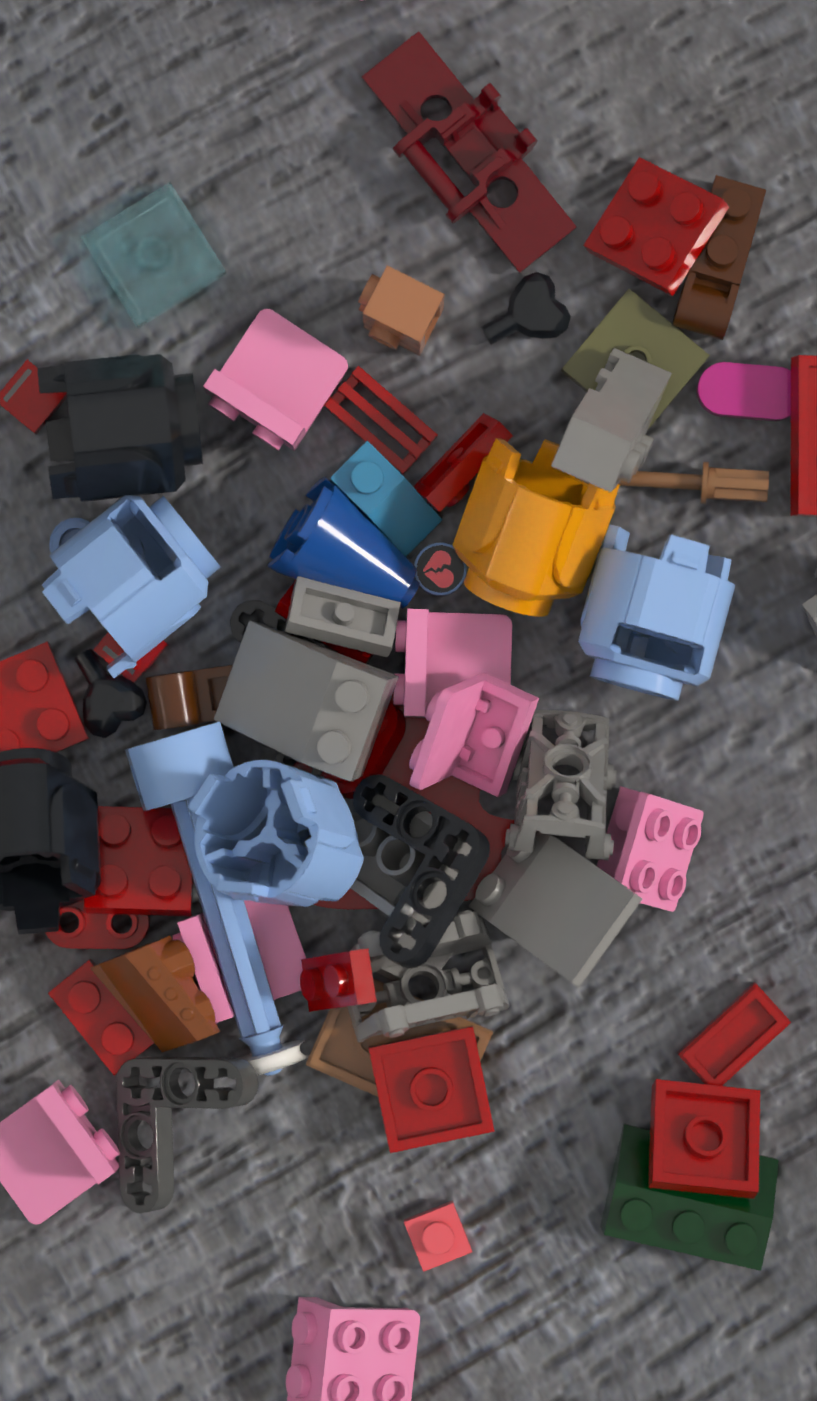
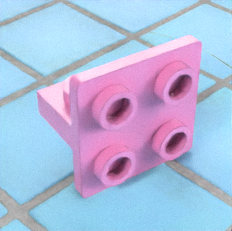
M620 786L607 829V834H611V840H614L613 855H609V860L599 859L597 867L642 898L641 904L671 912L675 911L678 900L686 887V873L693 849L701 837L703 811Z

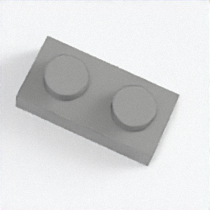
M298 576L293 587L284 632L388 658L393 648L401 602Z

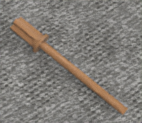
M703 462L702 475L637 471L629 483L621 480L619 484L620 486L701 490V504H706V499L767 502L769 471L708 467L709 462Z

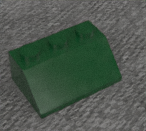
M623 1124L600 1225L603 1234L761 1271L773 1220L779 1160L759 1155V1192L754 1199L648 1188L650 1129Z

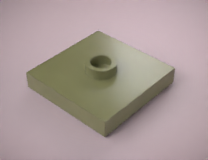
M629 288L563 366L561 372L585 392L589 388L596 390L598 385L595 382L601 368L605 369L609 355L614 348L671 372L672 375L650 423V428L710 355L677 327L672 326V323Z

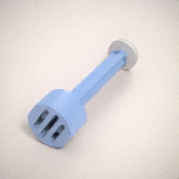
M220 721L126 749L125 752L143 811L171 804L240 1033L239 1040L248 1045L251 1051L250 1054L240 1058L245 1059L253 1066L257 1076L262 1074L266 1076L275 1075L283 1068L305 1060L310 1056L304 1055L300 1051V1045L305 1040L281 1044L280 1034L284 1024H281L244 900L232 899L230 895L216 891V888L204 875L197 859L195 826L199 815L192 812L188 806L209 774L225 776L229 770L234 768Z

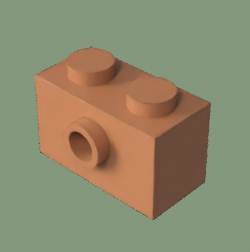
M387 265L381 278L374 274L370 276L359 298L358 303L361 304L359 311L363 312L364 328L370 331L368 336L375 341L392 349H397L399 345L420 356L444 310L445 294Z

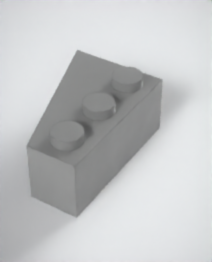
M614 348L609 355L605 369L601 368L595 382L598 383L596 390L588 389L572 415L551 466L609 492H612L621 480L629 483L632 476L636 475L639 467L642 468L653 444L654 438L647 436L646 433L672 373Z

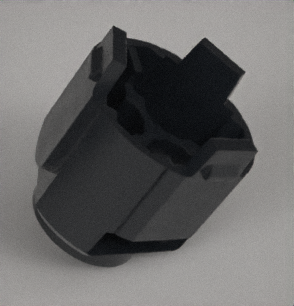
M135 354L70 361L56 366L38 368L40 394L67 392L69 417L46 421L50 461H75L73 463L48 467L53 499L80 497V502L121 498L124 495L140 496L176 492L186 481L184 466L203 464L193 373L174 375L172 363L161 354L147 356Z
M18 748L0 752V910L15 911L19 935L59 931L60 907L68 906L82 901L84 898L94 896L101 883L97 792L73 778L71 762L57 752L40 748Z

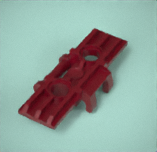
M419 31L362 76V80L407 134L392 150L399 158L405 156L448 209L446 217L452 224L467 213L471 214L519 274L577 228L523 161V158L533 150L538 140L528 128L524 129L521 133L498 106L501 95L491 83L487 84L481 90V93L473 99ZM440 98L450 105L452 112L447 118L440 121L428 118L423 120L421 108L429 99ZM431 138L439 140L476 186L465 197L423 146ZM499 179L510 181L517 190L516 201L506 208L492 205L487 198V188L492 182Z

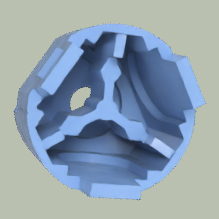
M124 495L50 554L58 570L42 584L44 587L42 593L67 624L91 610L124 650L121 655L106 666L107 671L115 678L124 670L137 666L136 662L200 610L201 606L199 603L207 597V578L221 567L164 495L150 507L140 496Z
M609 524L604 543L599 550L582 612L581 633L578 640L584 653L594 658L590 677L629 690L679 701L683 684L699 686L711 677L735 589V584L728 581L732 560L725 557L708 555L709 545L672 534L668 535L660 559L626 552L630 533L619 526Z
M254 760L232 768L225 776L209 774L188 806L192 812L199 815L195 826V850L200 867L208 881L216 888V891L230 895L232 899L309 907L317 903L318 900L338 901L350 889L362 867L364 857L359 846L358 834L352 814L340 793L337 783L330 779L279 762ZM309 835H311L312 838H310V839H308V840L305 841V839H306Z

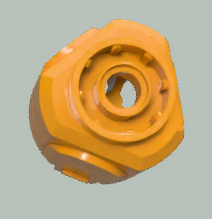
M496 438L489 455L485 456L482 461L452 545L458 557L469 567L464 585L470 592L503 609L528 616L544 617L549 615L555 599H569L583 592L616 508L614 501L620 484L612 492H609L591 483L587 484L575 478V476L552 467V462L560 444L544 439L534 461L531 462L520 459L521 453L505 440Z

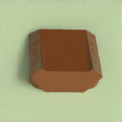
M170 935L90 968L161 1052L202 1040L220 1032L215 1022V1012L209 998L197 988L192 978L195 973V963L188 947L178 939L172 940Z

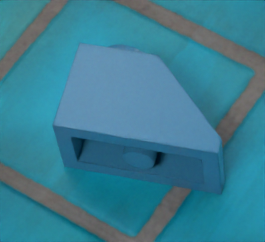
M368 441L330 477V480L406 557L442 521V518L408 480Z

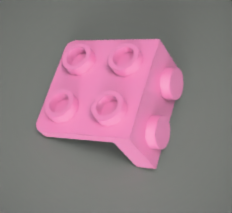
M263 309L257 314L221 371L219 372L214 369L203 388L206 394L212 397L208 405L233 422L240 415L256 426L252 434L267 445L279 451L284 444L295 451L323 409L324 404L331 397L346 374L348 362L345 357L273 310Z
M407 609V621L397 620L395 652H406L405 674L394 673L399 678L394 689L393 705L404 706V717L426 718L427 708L437 692L481 673H486L511 685V619L503 614L429 612V609Z
M481 673L437 692L427 708L426 720L430 723L425 738L417 744L410 758L409 767L413 770L410 786L422 790L450 776H454L496 797L505 794L539 698L486 673Z
M244 900L273 999L276 1000L301 991L300 976L303 971L301 959H306V955L288 905L257 903ZM204 913L179 921L177 924L180 933L172 935L173 940L178 939L188 947L195 963V975L198 981L196 986L209 998L215 1012V1022L218 1023L234 1017Z
M60 1080L54 1082L0 1122V1182L27 1220L35 1225L46 1221L96 1183L99 1185L120 1167L116 1159L120 1155V1151L114 1141L103 1128L98 1131L94 1129L84 1115L89 1109L82 1097L73 1086L69 1085L65 1088Z
M299 1297L297 1314L292 1321L294 1342L291 1367L286 1375L287 1401H411L420 1326L418 1312L409 1308L342 1307L317 1297Z

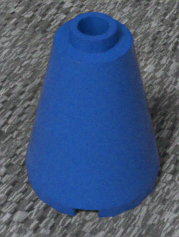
M326 477L319 479L305 495L313 500V503L311 505L306 504L300 511L295 509L283 527L270 552L269 557L273 560L267 564L268 567L279 574L293 579H297L300 576L401 602L400 608H405L414 597L420 584L419 581L414 579L417 568L336 484Z

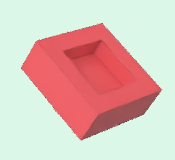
M453 1200L404 1219L406 1230L423 1272L473 1252Z

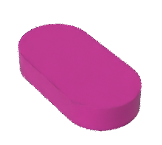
M720 362L708 367L698 380L696 389L698 401L712 415L765 421H781L791 416V371L789 369L776 366Z

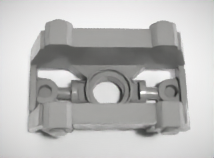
M535 710L513 772V780H517L514 824H510V829H506L505 844L508 845V850L532 852L535 831H540L542 834L580 838H585L586 836L585 858L609 860V855H613L614 840H611V834L606 833L607 790H611L612 785H615L617 771L614 770V764H608L609 718L572 711ZM543 725H547L548 728H555L558 735L555 745L542 735ZM590 730H594L593 743L585 748H581L582 745L579 737L582 731L590 732ZM570 765L577 768L580 773L567 776L556 772L554 767ZM552 792V799L555 804L552 806L550 814L537 815L538 801ZM579 795L588 803L587 820L580 819L579 810L575 804L579 799Z
M467 910L458 913L453 918V922L450 923L431 957L417 968H405L389 960L380 948L381 932L369 931L358 938L359 944H356L350 951L368 948L372 973L377 972L392 980V982L383 984V991L375 992L377 1002L348 1006L358 1043L381 1034L383 1036H390V1038L399 1037L405 1034L404 1032L408 1031L409 1028L466 1016L468 1019L475 1017L477 1014L493 1016L510 1007L494 950L491 946L492 942L488 928L483 918L478 917L477 912ZM403 933L398 943L404 948L411 950L416 940ZM478 949L483 950L484 959L476 962L469 972L459 974L456 967L442 970L452 955ZM417 975L429 977L437 987L435 998L425 1001L415 999L409 991V980ZM471 984L477 989L462 992V985ZM386 1002L388 1008L372 1014L361 1022V1018L370 1014L376 1004Z

